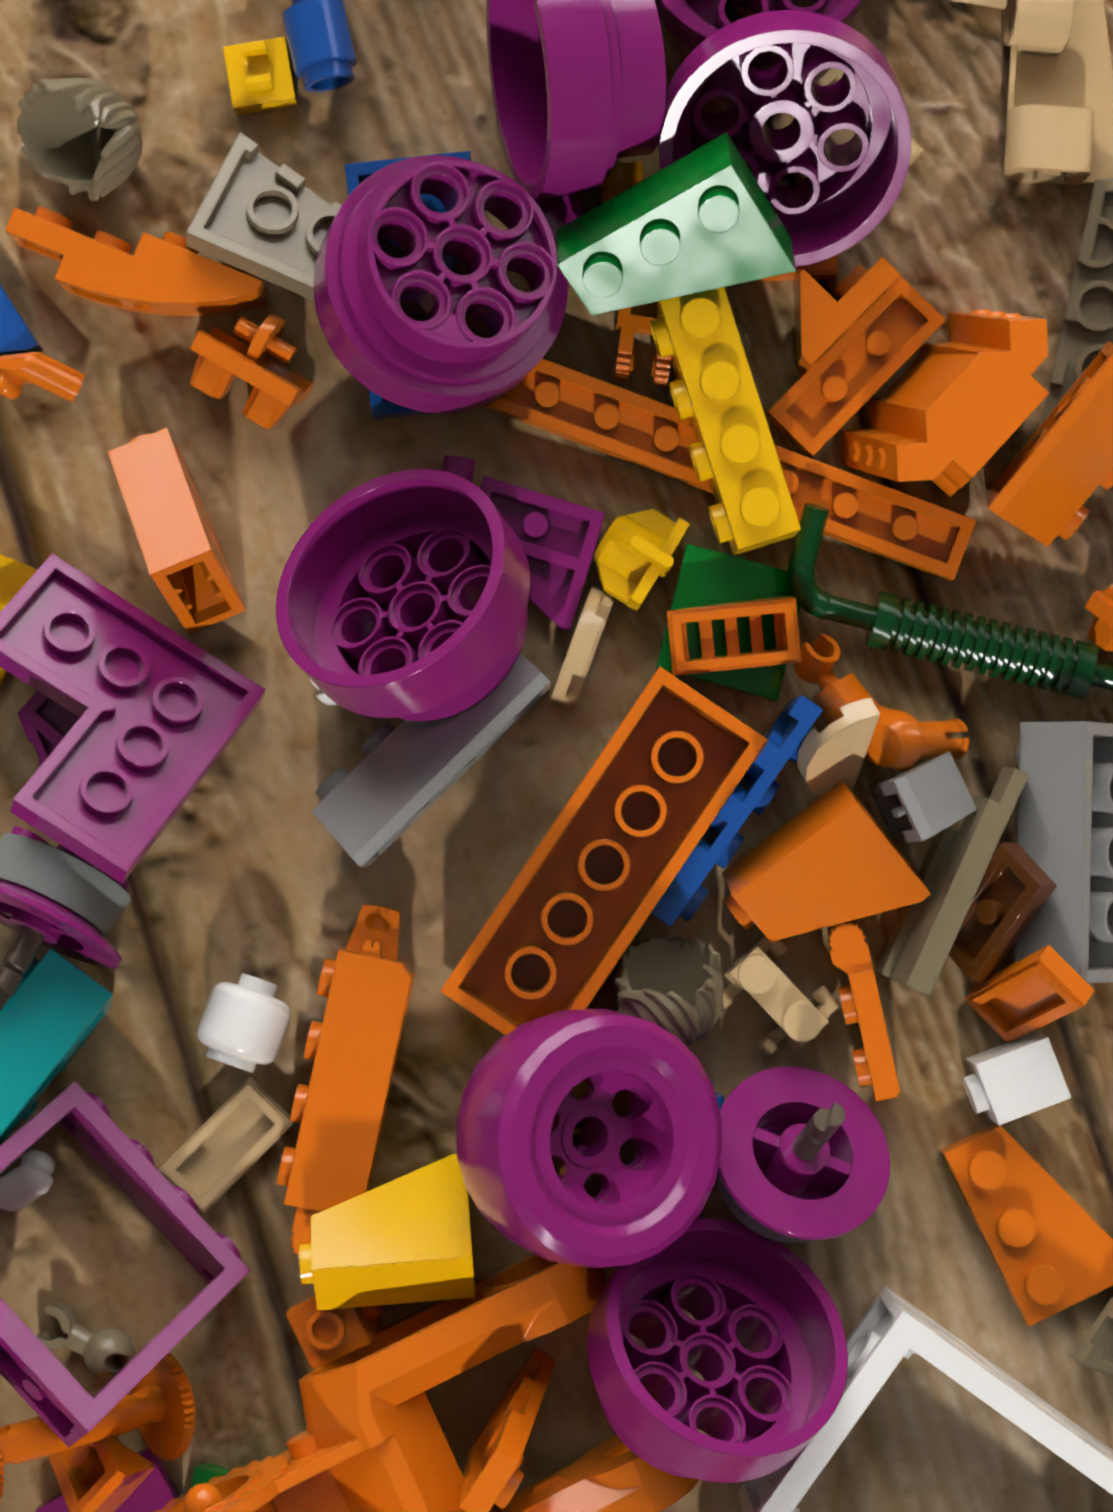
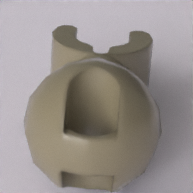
M56 1302L46 1307L45 1313L58 1319L61 1330L66 1333L60 1337L50 1336L46 1332L36 1335L49 1351L57 1350L64 1346L82 1355L87 1369L95 1377L106 1380L112 1379L124 1367L119 1362L118 1354L126 1356L127 1363L134 1357L131 1339L121 1330L106 1328L100 1329L95 1333L78 1324L77 1316L68 1305Z

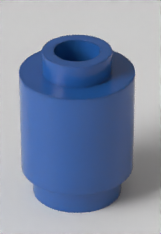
M292 0L293 6L287 8L282 13L295 75L303 78L305 90L309 92H324L344 87L353 82L354 74L352 68L357 64V59L343 0Z

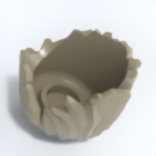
M80 77L40 79L39 84L32 85L31 91L25 93V99L18 101V106L21 109V114L17 118L18 134L21 135V141L25 144L21 148L24 155H29L28 163L33 164L35 171L40 173L42 177L69 186V193L71 195L84 191L88 192L89 200L98 201L100 196L102 198L125 182L136 167L142 153V126L138 122V116L134 113V106L128 103L114 87L101 80Z
M680 936L673 937L672 939L657 937L647 939V942L642 943L636 941L632 946H628L626 952L623 953L618 961L617 970L614 971V996L618 1012L651 1021L678 1037L685 1045H691L695 1041L704 1040L711 1032L712 1026L716 1023L723 1007V978L720 953L714 950L712 944L706 945L704 940H684Z

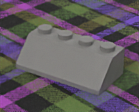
M520 653L505 679L487 697L467 710L433 721L404 720L396 729L389 722H386L361 746L360 749L367 757L350 774L343 767H340L315 791V794L322 801L312 812L360 867L370 866L550 690V681Z
M1090 721L1020 722V741L1016 750V761L1019 770L1029 774L1018 798V806L1015 811L1018 844L1057 887L1012 947L1015 962L1049 944L1087 983L1113 982V723Z

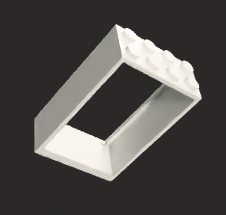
M884 1286L846 1340L848 1351L846 1384L841 1400L831 1418L793 1460L769 1475L745 1481L737 1492L743 1512H799L800 1509L797 1505L903 1357L909 1359L911 1354L916 1353L1112 1495L1113 1450L890 1288Z

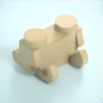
M763 934L734 961L735 964L724 974L730 983L723 988L722 1010L726 1009L734 1001L733 998L743 989L760 1004L778 1024L756 1047L764 1057H767L778 1048L776 1045L787 1035L788 1037L785 1040L794 1050L802 1048L808 1041L814 1039L820 1030L829 1023L827 1018L841 1003L822 985L812 994V997L819 1003L815 1007L766 955V952L769 950L776 958H779L786 952L788 947L781 939L770 942Z

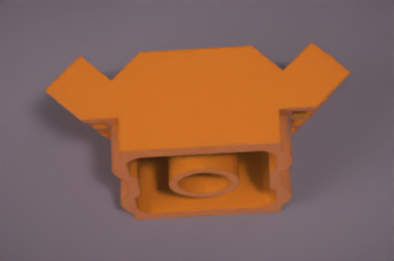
M990 309L949 312L950 342H926L920 348L919 357L881 398H871L869 400L870 428L841 430L843 466L896 482L931 480L949 497L953 496L958 489H961L976 475L1050 394L1046 388L1031 376L1049 356L1047 319L1021 316L1019 313L991 311Z

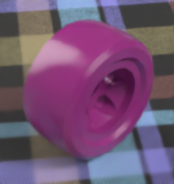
M580 1009L557 1011L519 1025L496 1041L478 1062L463 1091L457 1117V1159L465 1187L478 1210L511 1242L549 1261L578 1267L601 1268L631 1265L663 1251L686 1232L703 1210L716 1182L722 1153L721 1114L713 1085L700 1061L675 1035L651 1021L611 1010ZM586 1079L588 1083L587 1091L583 1097L577 1100L570 1091ZM623 1090L629 1097V1108L625 1114L618 1116L613 1110L612 1100L618 1091ZM574 1128L579 1129V1137L576 1143L572 1141ZM630 1139L634 1142L637 1151L634 1161L626 1166L621 1162L619 1152L622 1144ZM553 1161L559 1163L558 1175L555 1172ZM593 1173L598 1174L602 1181L601 1191L595 1198H592L584 1189L586 1179Z

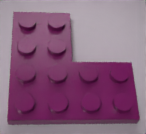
M52 553L0 612V667L80 718L14 797L10 812L123 884L259 706L266 690Z

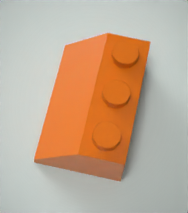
M1110 341L1105 344L986 492L988 508L1047 547L1057 536L1066 541L1075 533L1090 512L1083 504L1099 485L1105 490L1113 486V343Z

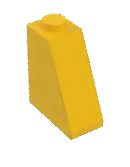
M457 1154L449 1155L311 1216V1243L299 1245V1265L302 1285L314 1284L317 1311L476 1298L469 1197Z

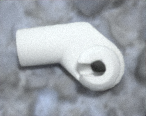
M39 1150L28 1151L22 1155L20 1166L14 1168L5 1176H0L1 1210L20 1211L48 1193L54 1181L51 1174L55 1168V1162L49 1154Z

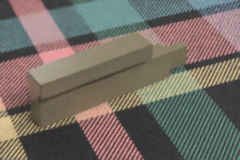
M1003 766L990 797L974 796L973 802L977 810L965 817L960 830L948 827L935 835L918 872L931 895L922 902L902 908L874 970L875 972L923 994L931 995L1029 774L1014 767Z

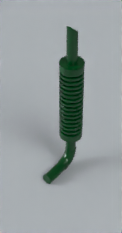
M805 503L799 523L801 530L796 535L790 561H788L787 583L792 597L796 598V602L806 613L821 620L825 619L866 629L865 646L885 650L890 645V652L898 653L900 648H902V655L910 657L912 651H914V658L921 660L927 654V661L935 662L937 657H939V664L947 666L951 660V667L958 669L964 663L963 667L966 671L972 672L976 666V673L984 675L988 669V676L997 678L1000 673L1002 680L1009 681L1012 677L1013 682L1021 684L1025 679V685L1034 687L1037 683L1039 689L1046 690L1049 687L1050 691L1059 693L1062 689L1063 695L1079 699L1085 698L1091 685L1113 691V665L1097 661L1098 646L1096 644L1076 640L1073 644L1072 638L1064 637L1061 640L1060 635L1051 634L1048 639L1047 632L1039 631L1036 635L1035 629L1027 628L1024 631L1023 626L1014 625L1011 630V623L1002 622L999 626L998 620L990 619L986 624V617L977 616L974 621V615L971 613H965L963 618H961V611L953 609L949 615V608L942 606L936 612V605L928 603L926 609H924V602L916 600L912 606L910 598L904 597L900 603L898 595L882 591L878 592L874 605L833 596L823 591L816 582L814 566L830 510L820 505Z

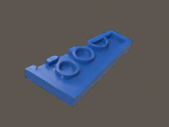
M803 695L788 701L765 735V738L768 739L652 910L651 913L670 926L673 925L678 916L687 922L692 918L709 892L701 883L715 864L724 869L733 858L745 838L738 833L739 829L751 812L760 816L771 802L780 787V784L774 779L788 759L793 763L797 762L798 750L811 730L812 725L823 711L822 708Z

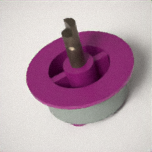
M14 826L11 833L3 834L0 840V923L17 932L2 960L4 965L0 966V1011L9 995L14 996L23 979L22 974L27 972L41 944L91 965L109 969L118 968L122 958L104 937L131 901V897L128 894L131 885L126 881L123 884L100 869L93 868L92 864L61 844L57 848L52 847L39 835L18 826Z
M788 1066L760 1071L746 1078L728 1095L720 1108L722 1153L716 1180L726 1206L747 1228L758 1235L774 1241L802 1243L811 1240L830 1239L847 1234L858 1228L875 1212L886 1193L889 1183V1149L883 1129L876 1116L853 1090L824 1073L802 1067Z

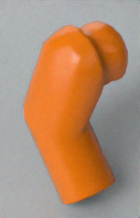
M40 352L0 356V396L9 400L18 398L24 383L34 384L65 400L73 402L85 378L84 373Z

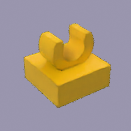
M285 36L223 47L232 106L236 116L298 106L289 49Z

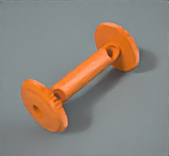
M168 1353L131 1390L129 1395L127 1394L89 1433L69 1448L40 1416L3 1426L0 1429V1502H2V1490H5L3 1486L5 1482L3 1477L5 1475L3 1470L5 1463L20 1464L134 1431L138 1427L139 1433H142V1439H145V1445L149 1446V1450H152L153 1455L156 1454L157 1458L160 1457L161 1460L170 1461L184 1455L195 1431L196 1408L190 1381L179 1361Z

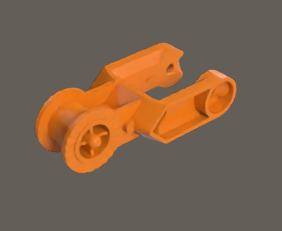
M533 1254L476 1282V1298L440 1300L379 1330L370 1344L315 1368L298 1381L306 1430L286 1442L288 1451L276 1457L268 1456L262 1461L253 1460L246 1467H234L226 1475L215 1476L207 1483L195 1485L182 1497L170 1499L162 1509L151 1512H466L459 1507L464 1477L424 1391L522 1342L548 1334L591 1312L606 1284L603 1267H578L549 1261ZM616 1435L590 1449L571 1465L516 1492L504 1509L494 1504L489 1512H661L688 1494L700 1479L676 1476L650 1465L632 1452Z

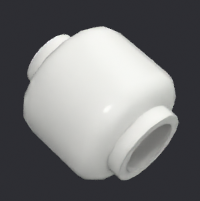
M244 973L241 974L238 985L229 982L216 984L210 993L197 1029L199 1041L208 1047L205 1056L254 1073L257 1064L266 1065L273 1062L277 1057L291 1018L289 1006L285 1002L274 998L278 985Z

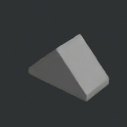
M950 751L868 787L895 844L924 841L977 810Z

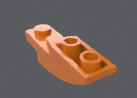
M14 207L5 229L7 234L19 246L60 262L54 279L67 293L99 304L132 312L164 316H208L235 313L265 306L269 296L263 281L256 278L257 276L221 261V263L199 255V251L186 246L185 237L169 231H165L162 239L143 232L134 255H131L132 246L122 239L102 231H96L93 239L72 231L71 228L74 223L70 219L44 207H38L35 215Z

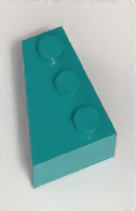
M51 948L40 962L35 958L33 959L27 972L22 974L23 979L16 993L10 997L0 1011V1145L22 1118L24 1120L29 1118L39 1104L36 1100L59 1071L65 1070L112 1007V993Z

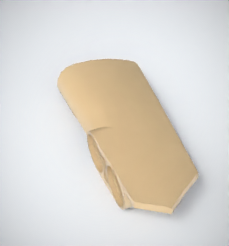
M1007 0L1006 9H1003L1002 16L1003 43L1005 46H1010L1004 177L1015 182L1059 185H1094L1095 179L1113 178V69L1104 0Z

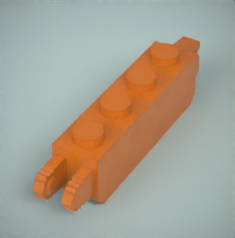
M363 904L347 947L343 946L338 949L336 960L325 958L317 996L328 998L323 1023L311 1022L304 1051L305 1059L314 1060L309 1085L298 1084L290 1117L291 1122L301 1123L296 1148L285 1146L277 1176V1184L287 1186L284 1205L297 1207L292 1226L294 1235L290 1237L292 1240L290 1247H293V1253L298 1254V1256L299 1245L311 1243V1216L369 1191L415 977L407 961L399 958L401 911L390 907Z

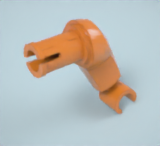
M820 634L812 646L807 642L803 644L800 649L801 663H794V671L802 680L808 683H819L822 691L814 695L813 699L817 706L823 709L821 713L828 725L843 717L840 708L848 703L871 697L876 705L880 716L864 759L885 768L907 771L913 768L919 759H933L949 751L953 759H961L965 756L969 746V737L950 739L951 733H965L968 731L967 726L961 719L918 722L917 719L906 711L881 706L866 691L853 673L841 679L837 678L832 668L840 658L841 651L839 645L831 636Z

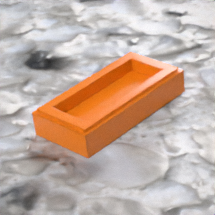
M1048 944L993 974L988 981L976 983L965 997V1000L1006 1042L1011 1043L1085 1006L1095 990Z

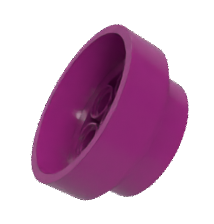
M487 0L488 61L500 137L516 183L523 187L533 199L594 192L602 185L605 176L612 171L616 159L649 155L656 149L665 117L666 66L663 37L655 0Z
M440 155L419 156L392 163L376 171L361 182L342 204L322 241L315 263L313 279L314 301L321 329L329 346L342 365L356 380L383 399L405 408L427 413H459L477 409L494 402L514 389L540 362L552 346L564 319L568 296V280L557 266V235L546 215L529 193L513 179L491 167L467 159ZM420 194H431L437 197L443 203L446 212L438 213L428 209L422 202ZM484 211L490 212L508 230H501L492 226L486 219ZM388 238L395 241L402 248L405 257L393 258L388 256L381 250L377 239ZM442 255H452L459 258L465 264L468 275H458L450 271L445 265ZM513 271L521 274L528 281L531 292H523L516 289L509 282L506 272ZM411 300L418 303L424 309L427 321H415L409 318L403 312L400 301ZM473 316L481 319L489 328L490 338H482L473 334L467 327L465 317Z
M412 469L386 474L372 479L340 497L313 521L298 540L285 564L277 590L276 622L283 646L293 661L331 700L343 708L360 715L377 718L398 717L410 721L443 719L465 711L487 697L505 679L517 661L527 631V604L530 593L529 563L523 545L513 529L489 497L469 480L450 472L434 469Z
M695 1219L680 1238L659 1254L631 1265L618 1266L599 1294L591 1312L588 1325L587 1354L590 1372L602 1409L613 1430L622 1442L642 1460L664 1472L680 1477L709 1482L733 1483L758 1479L777 1471L793 1460L828 1422L841 1400L846 1384L848 1371L846 1336L837 1308L819 1278L808 1265L782 1243L758 1235L743 1224L727 1220ZM681 1308L688 1311L694 1319L688 1317ZM631 1335L642 1340L647 1348L638 1345ZM739 1341L745 1343L751 1351L745 1349ZM689 1368L700 1373L704 1381L694 1376ZM748 1401L754 1403L760 1409L761 1413L755 1411L749 1405ZM697 1429L704 1431L708 1435L698 1432Z

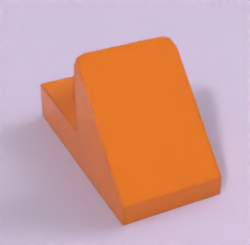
M881 257L869 270L861 263L858 264L834 289L833 292L841 298L838 302L803 268L800 267L793 283L795 369L802 376L897 281L901 274L886 259Z
M118 1436L48 1455L69 1512H115L155 1468L152 1462L121 1444Z

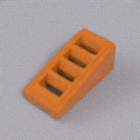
M792 596L666 611L673 676L801 663L796 598ZM773 614L776 648L764 650L761 615ZM748 616L751 651L740 653L737 617ZM723 619L727 655L715 656L712 620ZM699 622L702 658L689 659L686 623Z

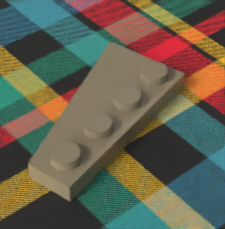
M240 132L186 232V246L314 301L313 279L318 252L330 225L342 205L336 201L332 205L304 186L305 178L284 163L278 167L258 152L257 143ZM377 239L381 250L388 256L393 258L405 257L403 250L389 239ZM411 300L400 301L403 312L409 318L415 321H427L426 313L418 303Z
M1113 178L1095 179L1049 386L1050 394L1047 396L1042 422L1108 341L1113 343Z

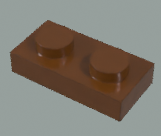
M1001 842L995 850L949 952V956L971 982L988 981L1057 887L1025 850L1015 842Z

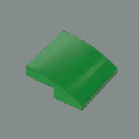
M686 544L670 610L792 596L787 583V571L722 552ZM796 602L798 618L800 605ZM773 614L761 615L764 650L776 648ZM748 616L737 617L740 653L750 652L751 642ZM712 620L715 656L727 655L724 620ZM699 622L686 623L689 659L702 658ZM666 624L655 670L662 667L672 674L668 628ZM786 664L679 676L716 684V687L778 701Z

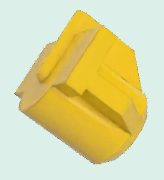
M655 509L616 517L594 553L603 591L637 612L659 576L665 577L674 563L672 554L685 535L690 523L680 517L677 522H674Z

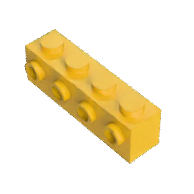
M722 287L658 301L656 311L658 318L649 321L651 333L659 357L670 356L677 380L669 383L672 400L679 419L690 418L697 442L688 445L699 482L709 479L717 504L708 506V511L719 544L729 541L732 554L735 556L794 537L801 530L725 288Z

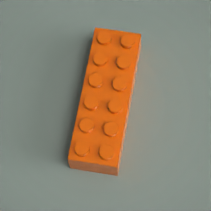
M659 667L440 992L503 1035L508 1034L523 1023L557 1011L586 1009L768 739L662 667Z

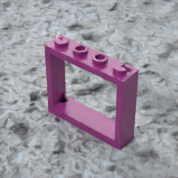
M76 1081L0 1146V1174L57 1124L61 1123L208 1284L94 1397L83 1388L0 1297V1374L68 1448L89 1433L251 1271L241 1260V1255L236 1245L225 1235L216 1233L197 1213L198 1209L192 1197L182 1188L172 1186L154 1166L153 1157L146 1147L137 1140L129 1139L111 1120L110 1112L105 1103L95 1094L85 1092Z

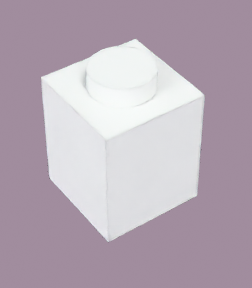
M1033 1032L1011 1043L1007 1042L965 1058L971 1075L963 1077L962 1082L969 1102L976 1114L985 1111L987 1118L997 1125H1002L1071 1098L1049 1037L1038 1032Z

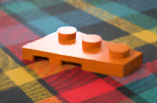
M994 1123L940 1150L1012 1299L1028 1327L1113 1286V1239L1001 1125Z
M536 1347L466 1454L459 1505L466 1512H489L494 1504L504 1509L523 1479L524 1473L519 1470L525 1458L523 1453L556 1363L555 1359Z

